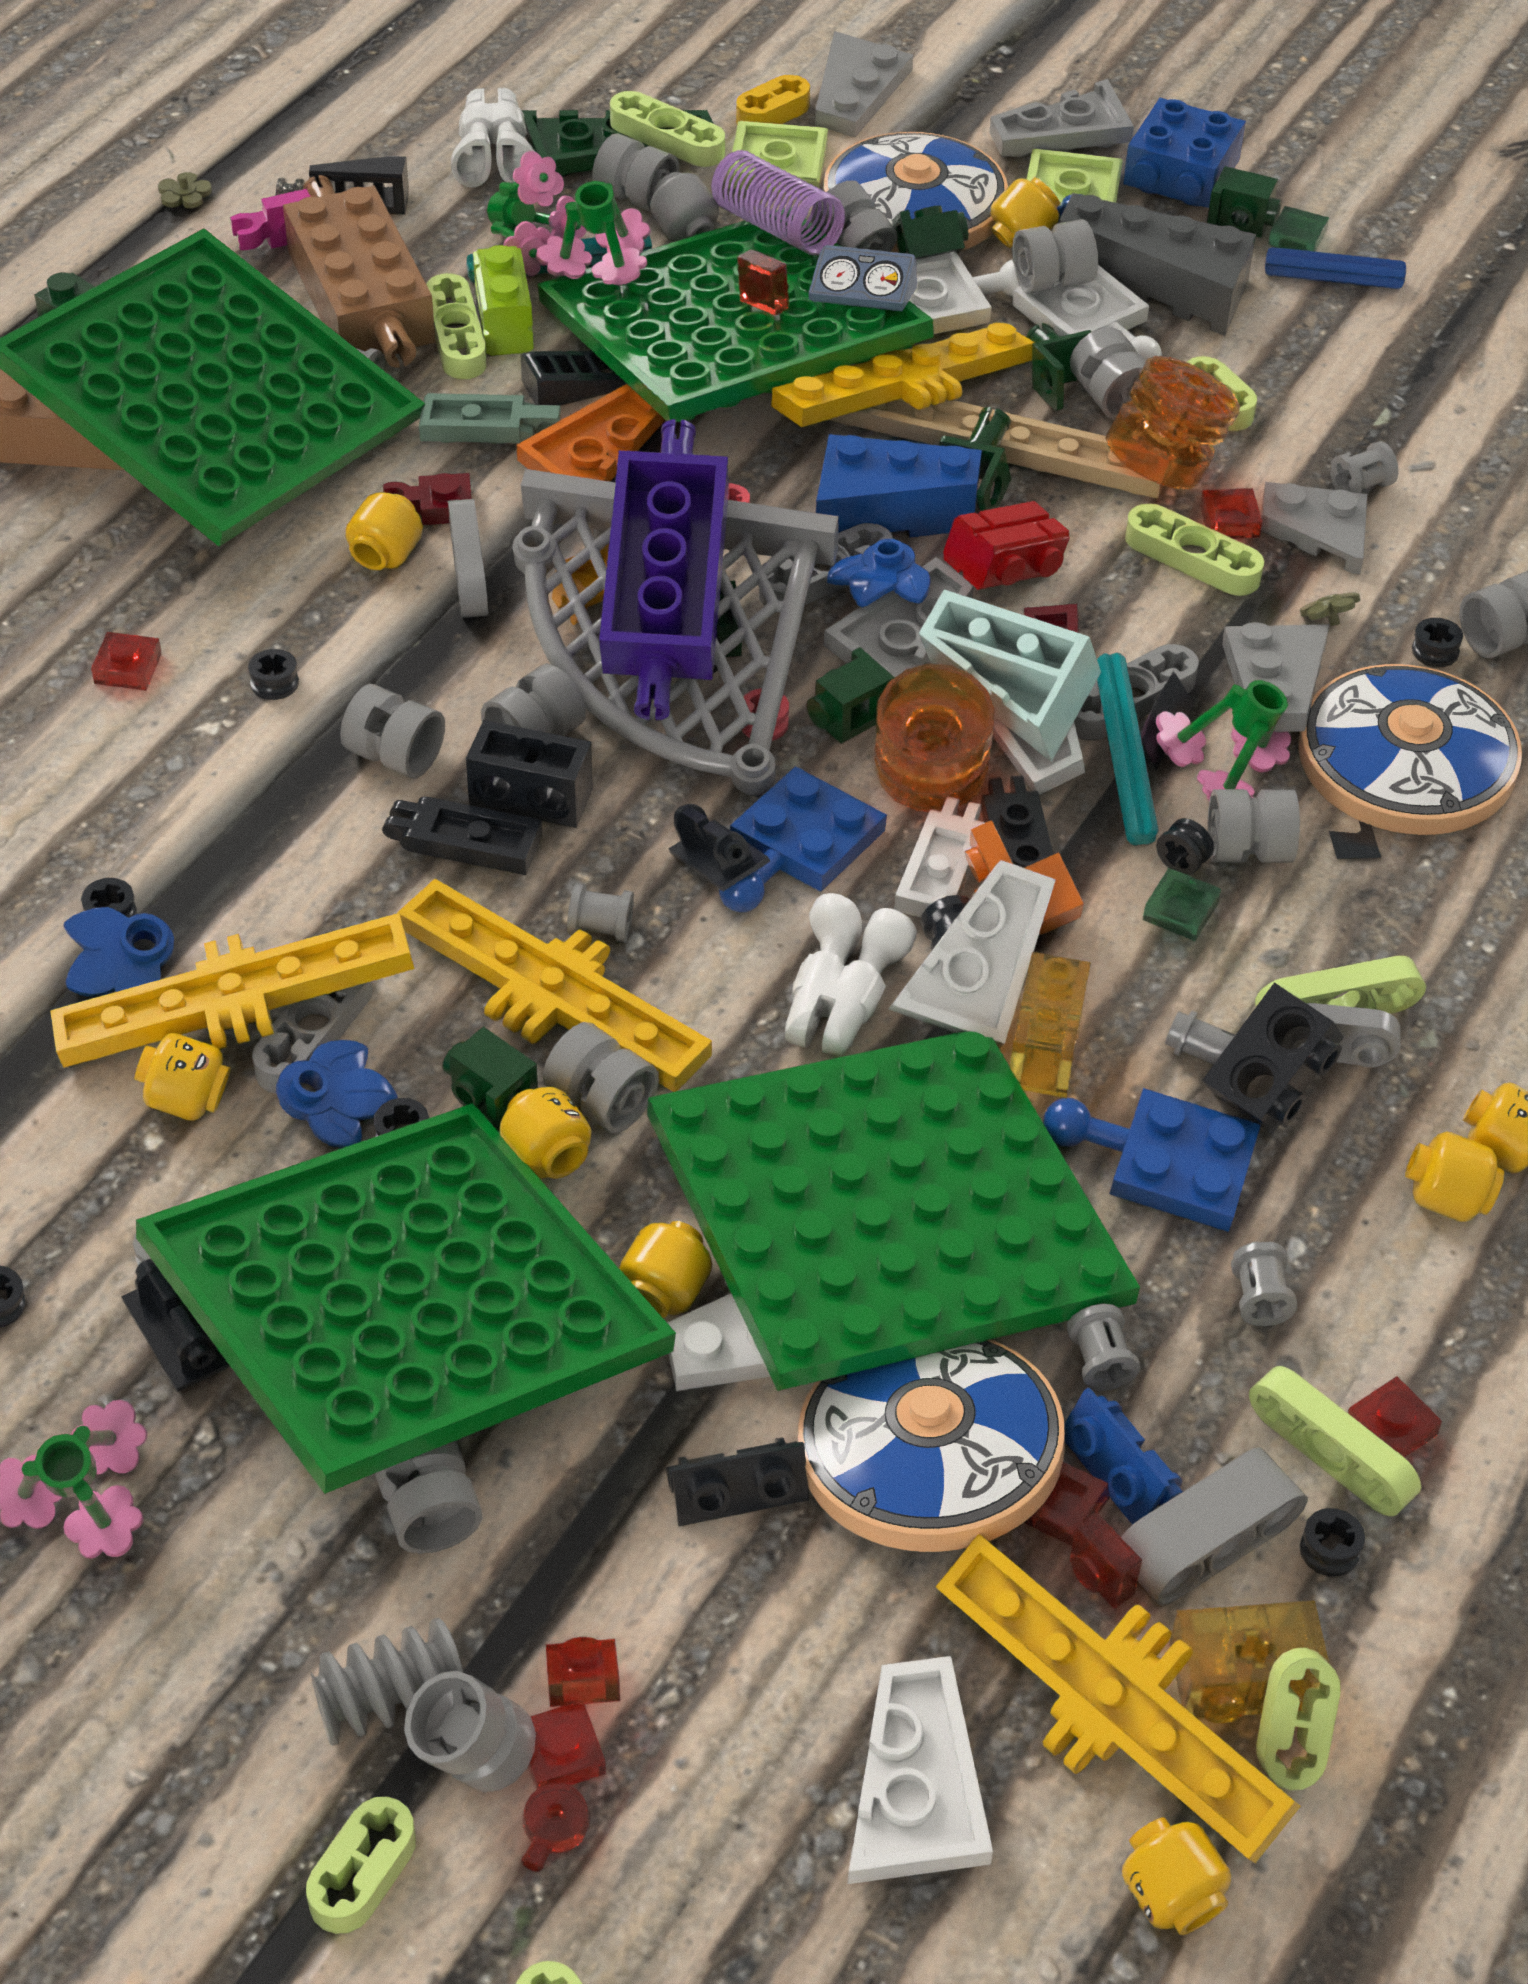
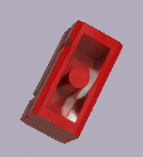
M1035 501L980 511L977 514L974 512L959 515L953 521L943 550V560L958 573L963 572V577L977 590L1000 585L1009 586L1018 581L1037 577L1046 578L1057 572L1063 563L1064 552L1070 539L1069 530L1055 518L1049 519V513Z

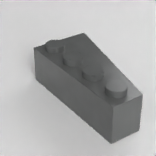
M1072 193L1059 223L1084 219L1089 223L1096 239L1098 265L1145 303H1148L1152 298L1173 306L1172 315L1190 321L1193 315L1210 321L1211 331L1226 336L1249 280L1256 234L1240 231L1232 226H1217L1195 221L1187 216H1173L1150 211L1138 205L1128 206L1110 202L1094 195Z

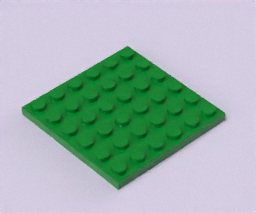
M792 207L790 208L789 212L787 213L786 218L789 216V213H790ZM805 218V220L803 221L801 227L805 225V223H806V221H807L806 218ZM746 220L641 252L640 256H644L647 259V266L640 269V276L637 279L624 285L604 284L602 279L593 276L592 267L585 269V274L578 279L561 276L537 284L539 301L666 421L676 419V422H681V420L690 421L698 414L719 407H732L739 404L741 400L762 393H772L774 387L792 383L799 377H814L828 373L838 366L868 362L872 357L893 350L909 349L917 342L934 337L933 319L911 301H908L903 311L809 300L808 293L819 255H809ZM811 222L808 224L807 228L801 232V234H803L806 230L810 228V226L812 225ZM814 226V228L812 229V231H811L810 233H808L804 238H806V237H808L810 234H812V233L816 230L817 227ZM819 230L818 233H817L814 237H812L809 241H811V240H813L814 238H816V237L821 233V230ZM824 233V235L814 244L820 242L826 236V234Z
M205 228L0 338V369L218 547L420 419L422 408L425 406L422 400Z
M963 1031L648 1097L647 1116L777 1391L1068 1321L1080 1310L1093 1305L1110 1304L1122 1308L1134 1305L1137 1302L1140 1290L1138 1282L993 1037H985L977 1032Z
M473 1103L136 1219L137 1241L324 1494L674 1352L676 1332L533 1170L516 1155L496 1128Z

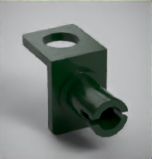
M1042 323V329L1037 324L1026 335L1028 339L1035 342L1032 344V388L1057 411L1064 407V383L1077 380L1070 370L1072 352L1080 340L1092 331L1086 330L1060 337L1050 325Z
M985 407L981 410L969 440L942 436L939 441V446H960L968 449L982 450L979 479H982V482L977 490L980 511L999 508L1011 482L1005 449L999 447L1006 431L1011 425V419L1005 412L996 408L990 421L991 407ZM993 482H995L994 491L990 499L991 488Z

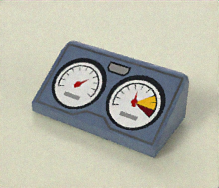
M826 245L819 254L808 293L809 300L903 311L917 288L916 257L906 253Z

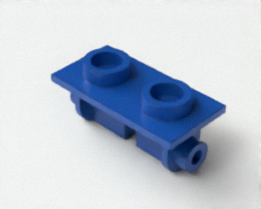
M1086 1388L1064 1423L1065 1443L1133 1525L1142 1517L1154 1511L1157 1505L1161 1506L1182 1493L1183 1490L1180 1488L1182 1479L1177 1473H1172L1154 1450L1143 1452L1140 1449L1145 1439L1123 1414L1122 1407L1117 1401H1108L1104 1396L1097 1397L1091 1388Z

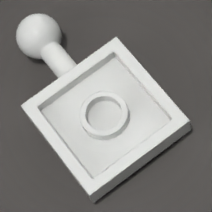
M956 252L916 259L917 288L909 301L933 319L934 334L988 324L991 319L992 307L984 295L1003 291L1006 295L1013 297L1014 289L1020 287L1015 274L1013 259L1007 261L999 272L976 277L971 276Z
M1099 265L1095 280L1089 283L1065 287L1058 281L1054 283L1051 290L1028 294L1021 287L1014 289L1012 305L1033 323L1038 324L1041 329L1042 323H1046L1061 337L1086 330L1093 332L1100 328L1113 327L1121 330L1153 371L1159 366L1162 352L1157 341L1149 336L1135 337L1127 331L1147 321L1149 305Z

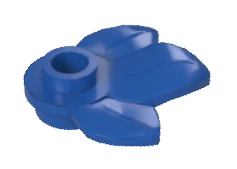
M896 539L880 540L869 546L863 554L846 557L838 561L831 567L827 576L828 584L849 585L851 595L861 608L868 606L891 591H894L907 601L920 604L927 597L931 583L929 572L915 563L914 550L909 545Z
M109 907L94 908L73 915L64 922L63 927L66 933L84 950L78 955L68 972L66 987L79 995L97 997L107 995L113 991L118 992L161 980L160 967L170 959L174 949L172 930L163 920L152 914L142 913L128 918L119 911ZM141 939L150 940L155 944L153 949L146 951L138 950L133 945Z
M336 1040L321 1044L313 1052L309 1061H296L287 1065L282 1070L276 1083V1093L282 1109L293 1118L307 1120L315 1137L330 1146L344 1148L361 1142L362 1130L360 1121L374 1118L376 1111L381 1105L389 1100L398 1098L385 1077L372 1069L364 1068L368 1059V1048L364 1044L352 1040ZM300 1083L312 1086L316 1092L305 1090Z

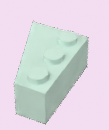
M945 589L919 632L932 667L1051 762L1101 673L1089 636Z

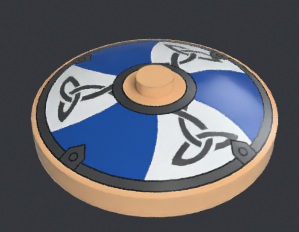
M896 132L864 139L839 153L826 170L823 191L827 192L832 187L845 181H857L875 202V208L880 210L891 224V220L900 211L905 210L910 211L911 219L915 218V211L937 205L942 206L943 212L957 210L958 213L963 212L966 217L969 233L968 240L964 241L965 248L963 250H966L981 243L993 234L991 228L996 223L990 213L991 205L1008 188V183L999 165L975 146L939 134ZM897 243L895 244L891 252L898 253Z
M1404 664L1364 667L1345 673L1327 683L1313 697L1305 731H1300L1298 742L1299 756L1305 774L1316 790L1328 802L1347 815L1366 824L1392 832L1415 835L1451 833L1472 827L1491 817L1509 799L1515 787L1522 761V747L1518 731L1505 710L1493 698L1473 684L1449 673L1427 667Z
M990 1339L815 1382L801 1409L798 1423V1442H803L805 1445V1469L808 1488L811 1494L828 1515L840 1525L858 1536L887 1547L919 1552H943L967 1548L978 1534L988 1541L994 1540L1015 1529L1030 1518L1045 1503L1059 1479L1065 1452V1430L1062 1408L1057 1395L1040 1370L1018 1352Z

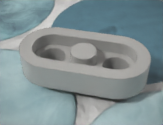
M1307 1003L1334 1021L1344 1037L1339 1043L1342 1046V1050L1336 1063L1377 1067L1393 1060L1399 1054L1401 1048L1400 1024L1390 1013L1377 1009ZM1300 1026L1288 1031L1283 1039V1047L1295 1049L1302 1046L1309 1038L1310 1028Z

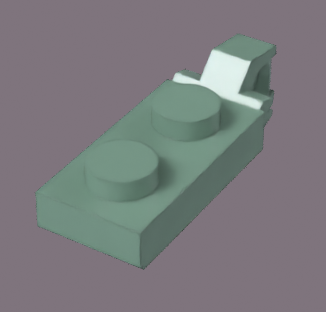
M427 393L423 401L425 406L421 412L419 434L420 441H440L443 443H520L562 420L561 409L557 405L524 402V395Z

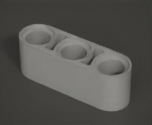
M1260 1447L1253 1448L1131 1525L1117 1541L1114 1555L1158 1605H1167L1281 1533L1299 1517L1306 1507L1308 1497L1264 1449Z

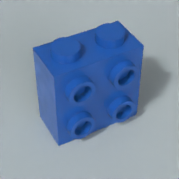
M1159 98L1128 144L1123 184L1138 188L1148 194H1160L1181 200L1191 206L1209 208L1211 191L1224 166L1235 168L1240 160L1246 121L1230 117L1227 113L1221 111L1211 112L1189 106L1181 100Z

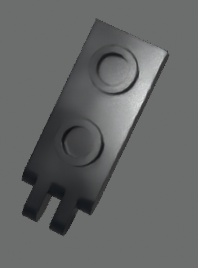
M1022 775L1010 777V793H1005L1001 777L989 778V794L981 795L983 820L985 823L990 820L993 821L1012 863L1025 868L1054 855L1038 791H1027Z
M421 797L417 803L404 800L395 801L390 809V816L386 818L382 827V832L386 837L400 841L401 846L409 852L521 875L527 874L543 835L541 819L432 797Z

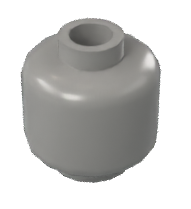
M674 172L664 176L655 185L650 201V212L667 237L675 242L714 230V224L719 216V205L696 174Z

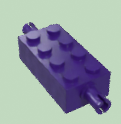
M676 419L666 421L662 425L661 453L619 450L599 636L603 674L638 676L634 713L640 718L650 720L651 701L654 699V707H656L655 721L666 719L670 714L669 703L672 678L713 680L729 497L728 457L693 455L696 428L692 423L681 420L680 438L677 439L675 434Z

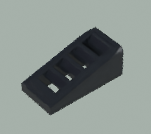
M406 156L359 159L316 164L309 167V179L314 177L319 188L323 187L318 175L325 176L330 181H335L336 193L346 191V182H353L354 187H365V182L373 183V186L375 185L389 214L406 213L409 197ZM384 183H392V187L385 188Z
M533 351L521 354L522 383L535 405L560 406L608 394L627 384L593 351ZM608 369L610 373H602L601 370Z

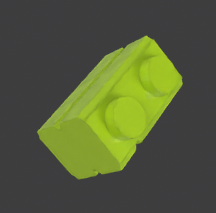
M495 245L489 248L477 249V251L473 252L475 295L481 330L486 345V354L496 356L526 353L533 350L532 305L521 248Z

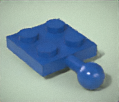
M795 766L730 825V831L742 835L746 842L768 856L770 862L725 891L719 889L720 899L732 911L740 913L749 912L761 903L765 893L764 884L779 870L821 892L885 832L887 814Z
M1145 1088L1142 1090L1130 1129L1091 1117L1088 1108L1081 1101L1074 1098H1061L1054 1101L1047 1108L1043 1117V1124L1054 1142L1060 1146H1075L1085 1140L1122 1152L1110 1189V1195L1229 1232L1259 1133L1260 1124Z

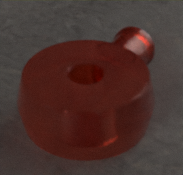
M550 1783L539 1787L529 1796L522 1813V1826L531 1842L526 1853L521 1858L522 1865L533 1872H541L550 1853L556 1854L570 1851L584 1839L590 1825L591 1815L586 1800L577 1789L564 1783ZM554 1816H560V1817H562L561 1819H558V1820H553V1819H551V1818L554 1817Z

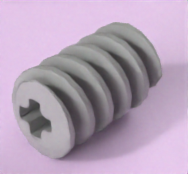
M440 1618L432 1619L429 1622L428 1642L426 1643L412 1626L404 1628L402 1630L400 1651H397L386 1635L377 1636L374 1644V1656L371 1660L358 1643L348 1646L345 1668L341 1667L329 1651L320 1655L319 1674L314 1677L311 1672V1678L329 1743L332 1746L339 1744L341 1721L347 1720L359 1737L367 1735L368 1713L373 1711L386 1728L394 1727L396 1704L403 1703L405 1708L408 1709L413 1695L427 1680L441 1672H463L452 1634Z

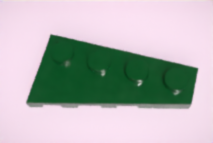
M521 110L524 114L527 128L525 137L528 143L541 158L551 157L556 163L555 172L559 173L562 177L570 173L593 170L595 158L604 141L612 134L619 133L611 127L610 110H606L604 118H579L578 110H559V118H537V110ZM682 110L713 123L708 110Z

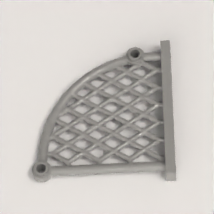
M525 469L521 482L525 519H532L533 522L531 526L521 530L513 541V554L516 567L525 574L529 612L535 633L550 664L564 671L575 683L589 712L608 728L633 744L669 761L696 770L731 777L734 786L746 795L758 796L769 790L776 778L775 758L769 750L814 564L835 565L838 552V516L728 500L724 549L730 551L723 556L720 589L725 598L719 602L718 618L730 609L739 629L721 644H719L716 637L714 665L716 664L724 685L705 701L697 683L698 679H679L671 686L670 703L687 689L696 710L677 726L671 713L666 719L661 720L667 734L665 735L646 726L655 717L656 707H654V699L651 704L650 720H645L638 716L634 718L630 713L625 698L637 689L638 676L633 675L619 687L614 674H603L598 638L601 618L592 624L584 606L605 589L607 567L600 550L608 545L610 541L615 482ZM554 523L564 524L551 535ZM578 529L585 548L566 563L558 544ZM590 529L603 530L605 532L594 539ZM757 554L772 557L761 565ZM744 555L753 574L733 589L725 570ZM591 559L598 579L579 594L571 574ZM787 559H792L793 564L784 601H779L767 576ZM555 566L556 572L546 580V574ZM562 583L570 602L553 615L548 594ZM758 585L767 604L748 620L739 600ZM775 612H779L780 617L770 657L764 656L753 631ZM575 613L583 633L565 647L557 628ZM744 640L753 660L734 676L725 656ZM586 645H589L596 665L584 674L572 657ZM761 668H767L756 713H751L739 687ZM600 676H602L610 694L608 698L592 684ZM730 696L739 717L719 733L711 712ZM701 721L711 742L710 750L685 743L682 737ZM748 724L753 725L747 745L741 747L734 755L721 753L723 746Z

